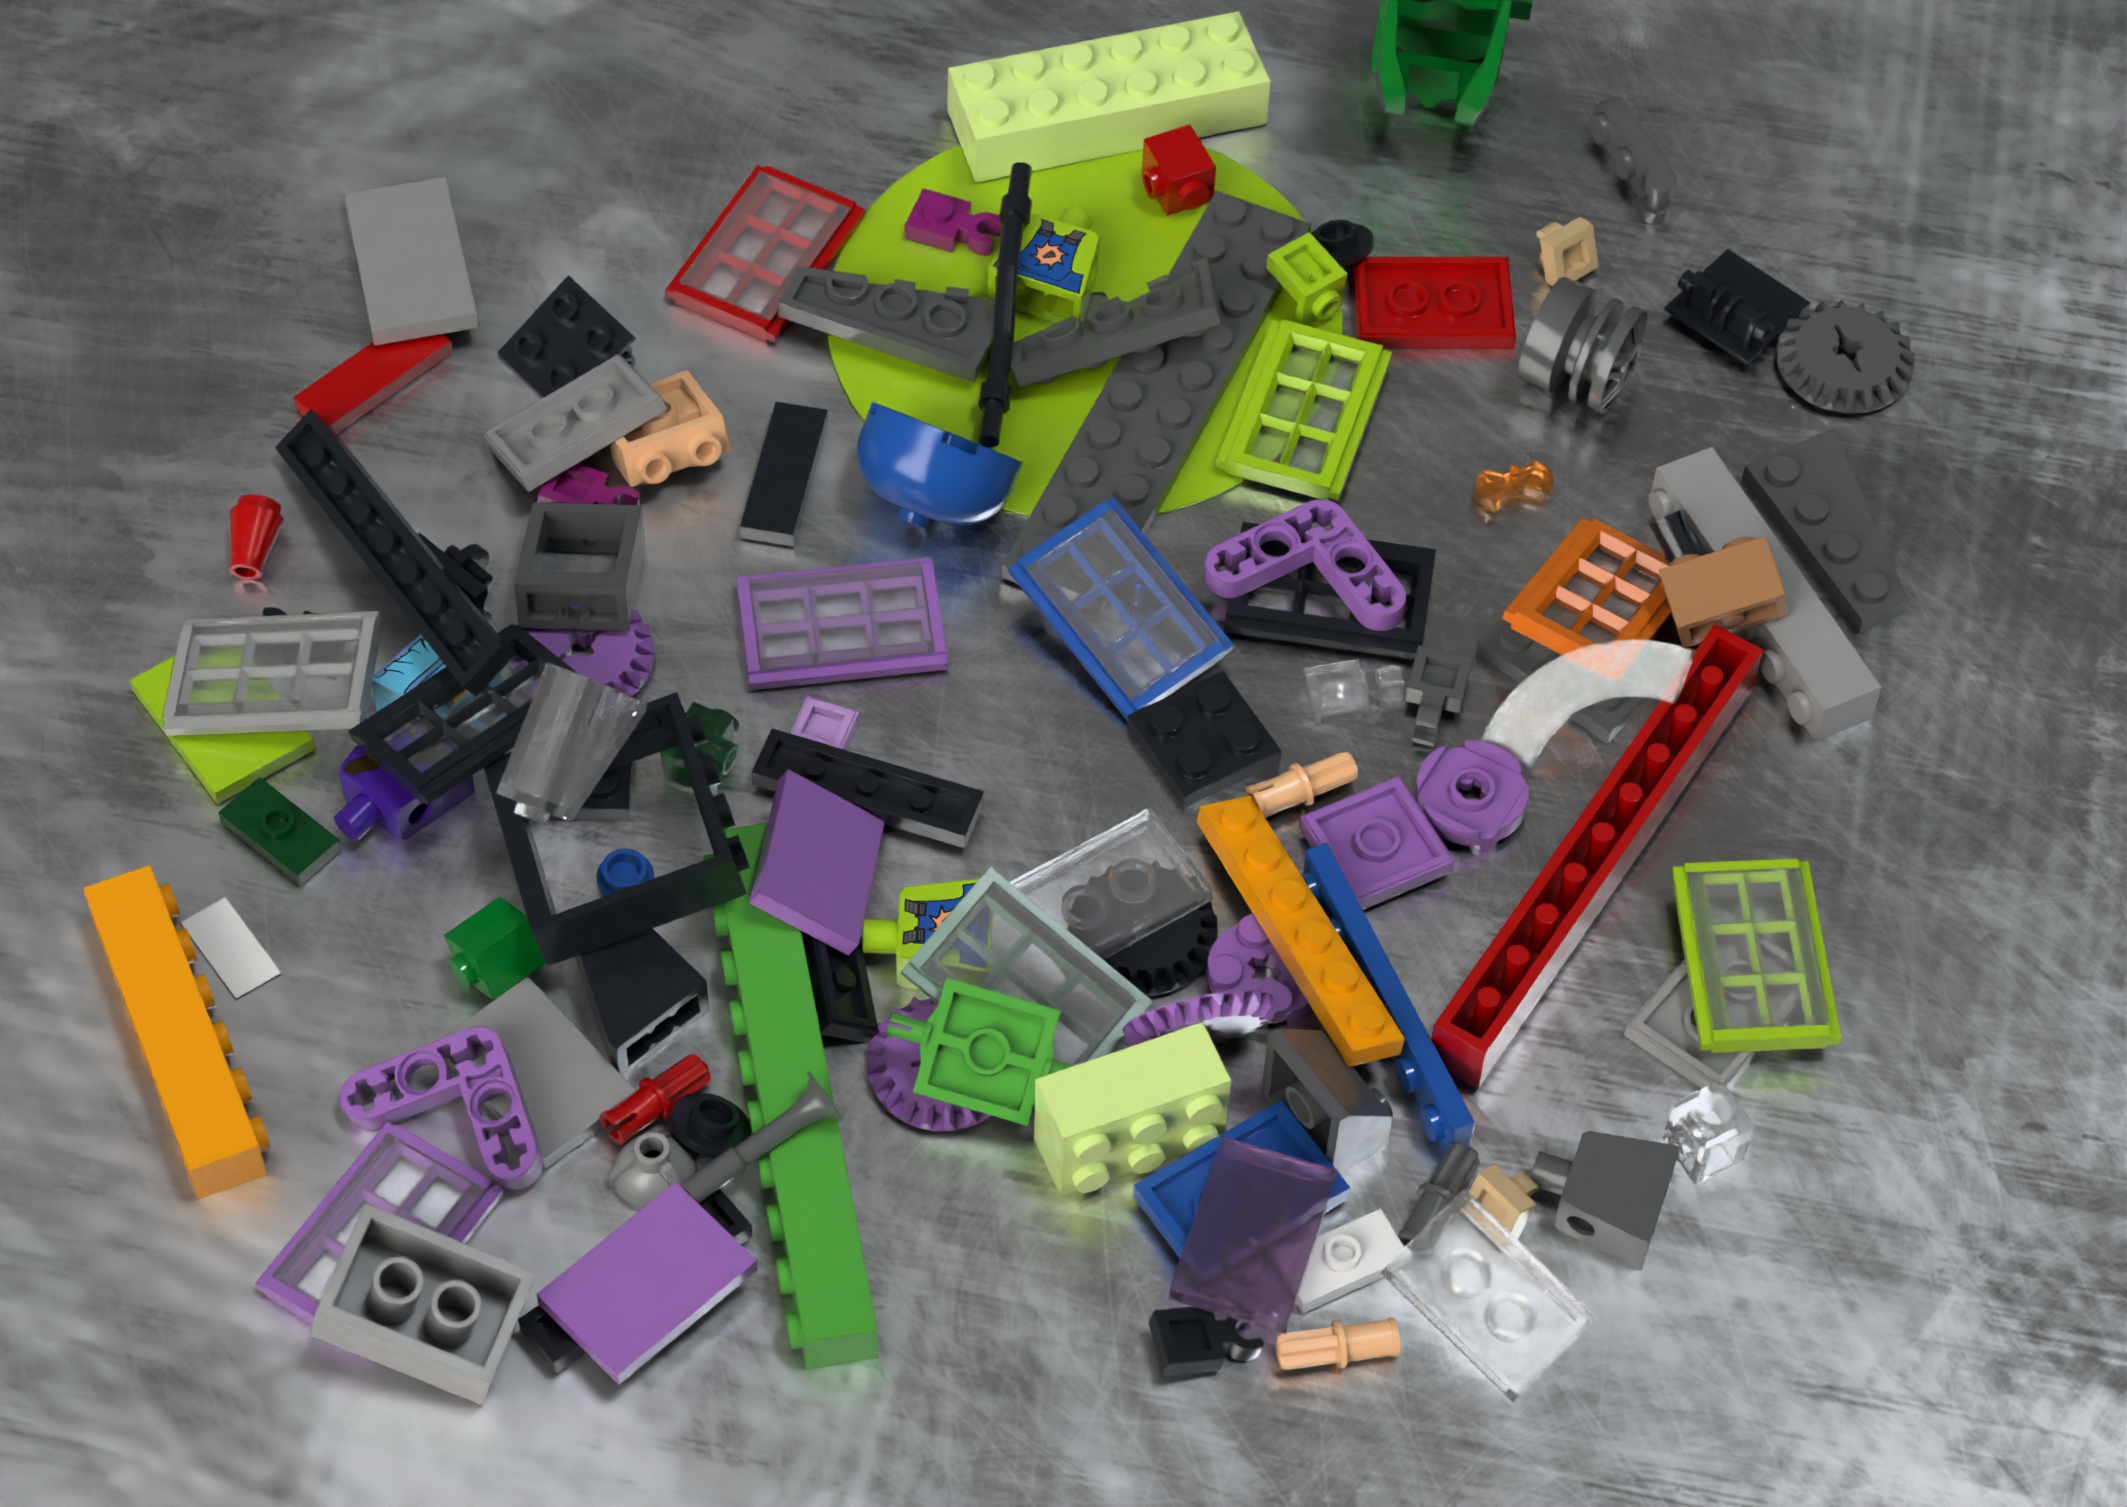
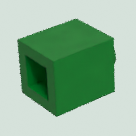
M500 896L444 934L453 955L448 960V964L456 979L465 988L469 989L474 986L492 1000H495L546 964L531 932L527 915Z

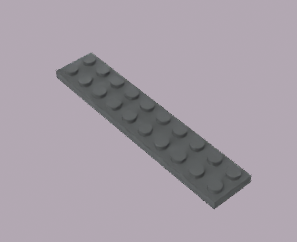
M1219 191L1215 192L1169 272L1168 277L1173 282L1193 273L1190 263L1208 256L1214 273L1222 324L1211 327L1210 330L1199 336L1178 337L1161 343L1151 351L1144 353L1131 352L1121 356L1002 563V578L1016 583L1008 573V568L1016 563L1020 557L1103 501H1108L1112 497L1117 500L1138 528L1146 535L1283 287L1266 268L1268 254L1308 232L1311 233L1310 223ZM1102 530L1077 546L1103 579L1128 563ZM1069 552L1044 568L1070 601H1073L1095 586ZM1118 584L1112 587L1111 589L1115 591ZM1102 594L1083 607V609L1102 615L1108 600Z

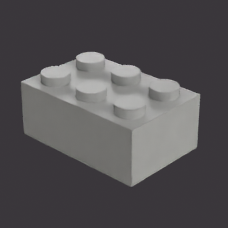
M364 1203L316 1310L310 1336L482 1405L537 1273Z

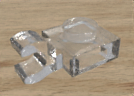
M1357 659L1304 668L1303 681L1314 726L1369 717V703L1380 708H1394L1404 704L1401 688H1404V680L1400 666H1386L1374 671L1361 673Z

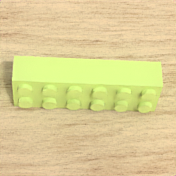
M1237 11L948 68L947 111L976 183L1010 176L1012 165L1017 162L1027 163L1031 166L1032 171L1140 150L1143 149V139L1188 124L1192 126L1198 138L1267 124L1270 79L1241 14Z

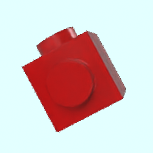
M1190 124L1143 139V185L1151 199L1157 198L1167 216L1184 210L1199 208L1211 201L1215 191L1216 165Z

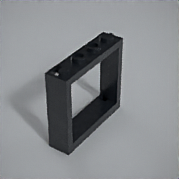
M677 692L511 751L484 767L530 929L547 966L747 894L740 871L750 868L744 848L738 835L728 838L726 832L727 828L736 825L724 793L716 796L713 794L711 787L721 784V780L711 752L708 751L700 754L698 745L708 742L698 714L687 717ZM678 746L715 857L556 913L523 801Z

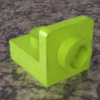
M1310 232L1268 254L1266 268L1297 302L1295 313L1297 323L1308 325L1317 319L1325 320L1337 312L1343 302L1347 273Z

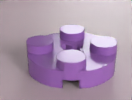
M1466 740L1464 747H1454L1447 750V745L1435 749L1426 757L1418 771L1415 798L1440 837L1456 844L1470 846L1477 851H1488L1493 849L1499 840L1512 834L1521 824L1527 809L1529 787L1521 775V765L1508 751L1489 742ZM1473 785L1478 786L1482 789L1480 796L1482 799H1465L1457 790L1460 788L1468 791Z
M1254 914L1244 916L1240 920L1239 925L1227 929L1214 942L1209 952L1210 955H1208L1206 969L1208 986L1213 994L1231 991H1263L1270 993L1274 998L1277 1012L1269 1023H1280L1287 1020L1286 1026L1298 1022L1311 1011V1006ZM1262 965L1272 967L1274 973L1279 978L1275 980L1266 977L1262 982L1255 981V970L1253 968ZM1268 1024L1263 1025L1260 1029H1268Z

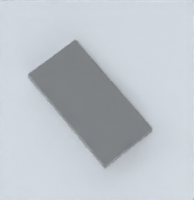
M446 176L343 193L374 345L479 328L477 311Z

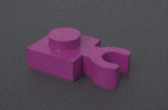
M924 188L905 223V239L954 252L958 242L967 244L972 252L982 256H991L993 251V237L982 234L989 233L1000 236L1002 233V222L998 215L989 212L972 215L971 202Z
M577 463L545 482L538 493L537 503L639 505L641 494L627 486L607 487L609 474Z

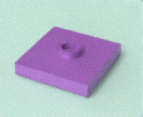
M1400 775L1300 816L1299 828L1311 848L1324 843L1328 844L1362 910L1447 875L1454 870V858Z

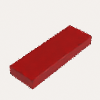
M444 334L381 345H374L372 342L293 397L295 408L303 416L310 409L314 410L338 434L453 353L451 341Z

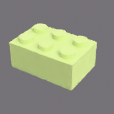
M1201 1022L1036 1079L1034 1140L1060 1197L1075 1191L1080 1193L1095 1191L1104 1186L1110 1179L1130 1172L1137 1174L1147 1173L1159 1167L1165 1160L1190 1153L1226 1132L1231 1079L1204 1023Z

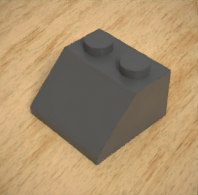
M1278 1028L1268 1034L1262 1096L1270 1106L1282 1100L1340 1174L1388 1146L1393 1118L1392 1108L1388 1100L1378 1089H1370L1359 1076L1356 1065L1347 1066L1335 1045L1322 1030Z

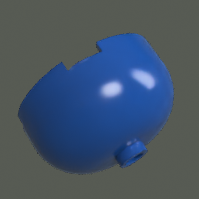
M875 402L871 404L857 442L858 467L867 485L878 496L900 507L897 515L898 518L926 529L931 519L946 525L959 527L976 525L990 519L1001 510L1009 499L1023 465V462Z

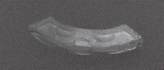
M1627 639L1589 645L1564 654L1531 674L1511 692L1491 719L1481 741L1489 742L1505 749L1517 759L1521 766L1533 768L1538 755L1554 732L1568 719L1573 717L1575 713L1590 705L1604 700L1628 696L1649 697L1672 704L1676 703L1696 650L1654 640Z

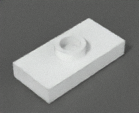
M1380 1208L1275 1255L1274 1267L1303 1314L1408 1267L1410 1256Z

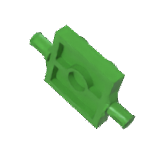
M947 977L939 1004L927 1022L893 1011L890 1022L912 1028V1031L888 1025L886 1033L888 1037L892 1036L920 1045L921 1065L913 1093L1028 1126L1035 1102L1036 1079L1075 1066L1074 1064L1053 1059V1036L1060 1016V1010Z

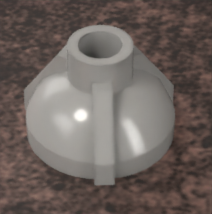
M664 1129L657 1132L644 1133L631 1140L618 1153L613 1169L608 1173L610 1190H616L620 1199L637 1211H640L674 1182H677L691 1195L682 1182L696 1172L694 1156L688 1147L676 1139L673 1131ZM651 1150L661 1152V1155L656 1158L643 1156Z

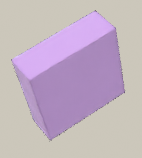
M807 696L790 734L847 750L860 723L859 711Z

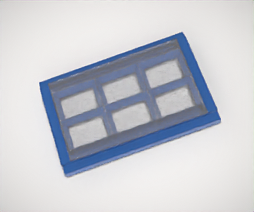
M1114 497L1108 501H1103L1020 557L1016 563L1008 568V573L1126 720H1128L1129 714L1168 697L1223 659L1227 653L1234 649V644Z

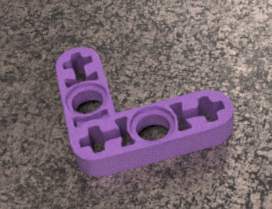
M1316 499L1304 503L1217 544L1208 551L1205 557L1204 583L1210 592L1222 598L1242 596L1313 562L1357 620L1366 628L1374 631L1393 629L1400 624L1404 617L1406 591L1397 577L1346 512L1337 503L1327 499ZM1317 522L1319 526L1311 529L1312 523ZM1331 525V529L1328 531H1325L1324 528H1322ZM1275 540L1285 543L1290 551L1285 555L1276 557L1265 554L1260 547L1265 542ZM1343 557H1355L1365 564V568L1356 573H1348L1342 571L1336 565V562ZM1225 566L1228 570L1219 572V567ZM1238 569V574L1232 575L1230 572ZM1372 594L1380 603L1371 605ZM1390 601V607L1385 608L1382 603Z
M475 1026L361 1070L350 1076L341 1087L339 1101L342 1110L354 1125L360 1129L370 1131L381 1129L387 1121L393 1124L463 1096L484 1163L497 1183L508 1189L526 1188L534 1183L542 1172L544 1165L543 1153L509 1051L498 1034L488 1027ZM484 1046L488 1051L485 1054L486 1063L476 1067L472 1061L475 1058L474 1049ZM451 1056L457 1063L454 1066L460 1074L455 1078L445 1061L446 1058ZM426 1065L439 1068L438 1081L432 1088L421 1092L410 1088L411 1076L418 1068ZM395 1079V1083L404 1095V1098L397 1100L392 1093L395 1091L390 1084V1081ZM373 1090L377 1094L374 1098L375 1107L365 1111L361 1106L365 1099L363 1093ZM497 1094H505L511 1097V1109L505 1117L495 1121L486 1120L482 1117L483 1105L490 1097ZM510 1135L512 1142L522 1154L519 1157L520 1167L515 1170H510L505 1164L509 1161V1156L505 1144L500 1137Z

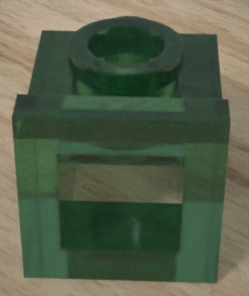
M693 702L686 715L690 717L698 714L708 741L698 745L699 752L702 754L710 751L718 774L726 775L732 769L739 751V745L735 743V735L740 728L739 722L725 710L718 708L710 709ZM675 746L660 751L663 783L695 797L679 747ZM717 785L711 787L714 796L718 795Z

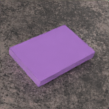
M788 769L777 782L749 903L849 955L859 945L885 821Z
M674 1182L536 1294L537 1301L619 1385L758 1270L757 1260L677 1182Z

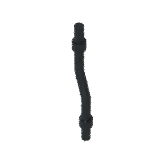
M1017 162L1012 165L1008 194L1002 197L999 219L1003 223L997 263L994 335L987 381L981 384L978 406L982 410L978 441L985 447H996L999 445L1003 414L1007 413L1010 409L1012 388L1008 384L1015 333L1017 271L1023 229L1030 223L1032 200L1028 197L1032 168L1029 164Z

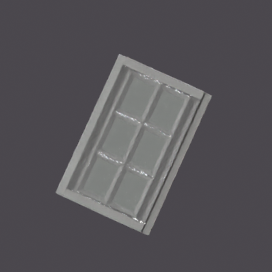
M379 611L185 620V624L181 627L163 715L165 720L163 731L166 736L348 729L355 727L366 720L382 631L380 627L382 617Z

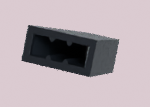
M654 929L575 956L609 1063L623 1077L709 1012L707 980Z

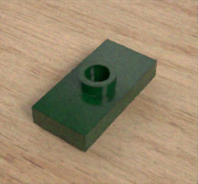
M261 777L256 779L218 812L221 824L299 886H302L342 851L340 840Z

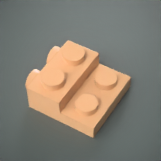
M688 370L649 383L661 395L667 411L609 444L613 462L630 487L638 484L661 483L672 472L689 466H709L715 463L720 455L731 452L723 415Z

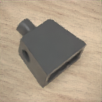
M1588 1131L1582 1134L1573 1161L1539 1151L1530 1178L1539 1186V1189L1561 1195L1554 1226L1560 1232L1633 1268L1642 1270L1672 1178L1680 1147L1672 1144Z

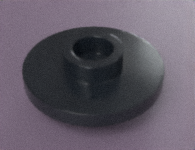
M1332 220L1323 223L1311 232L1314 238L1341 267L1361 261L1374 248L1372 232L1363 225L1347 220Z
M687 1094L676 1101L670 1113V1126L678 1140L689 1149L705 1156L717 1158L729 1148L736 1147L752 1135L750 1121L746 1114L731 1101L714 1094Z

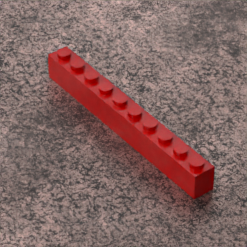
M1715 624L1712 626L1434 1024L1431 1040L1451 1075L1479 1089L1754 688L1763 653L1762 648Z

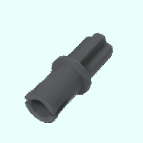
M1457 1142L1450 1145L1430 1182L1423 1183L1418 1188L1417 1195L1420 1199L1403 1230L1398 1234V1238L1403 1246L1408 1243L1409 1239L1412 1240L1406 1249L1409 1252L1420 1257L1428 1258L1432 1256L1434 1247L1451 1216H1457L1462 1211L1463 1205L1460 1199L1480 1165L1478 1153L1473 1148L1466 1147Z

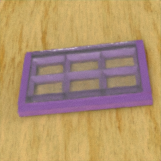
M932 557L736 577L750 690L948 670L947 648Z
M387 1121L256 1281V1289L266 1294L268 1299L308 1323L313 1324L316 1310L364 1203L466 1244L504 1196V1189L494 1184L492 1179L401 1126L397 1124L394 1126Z

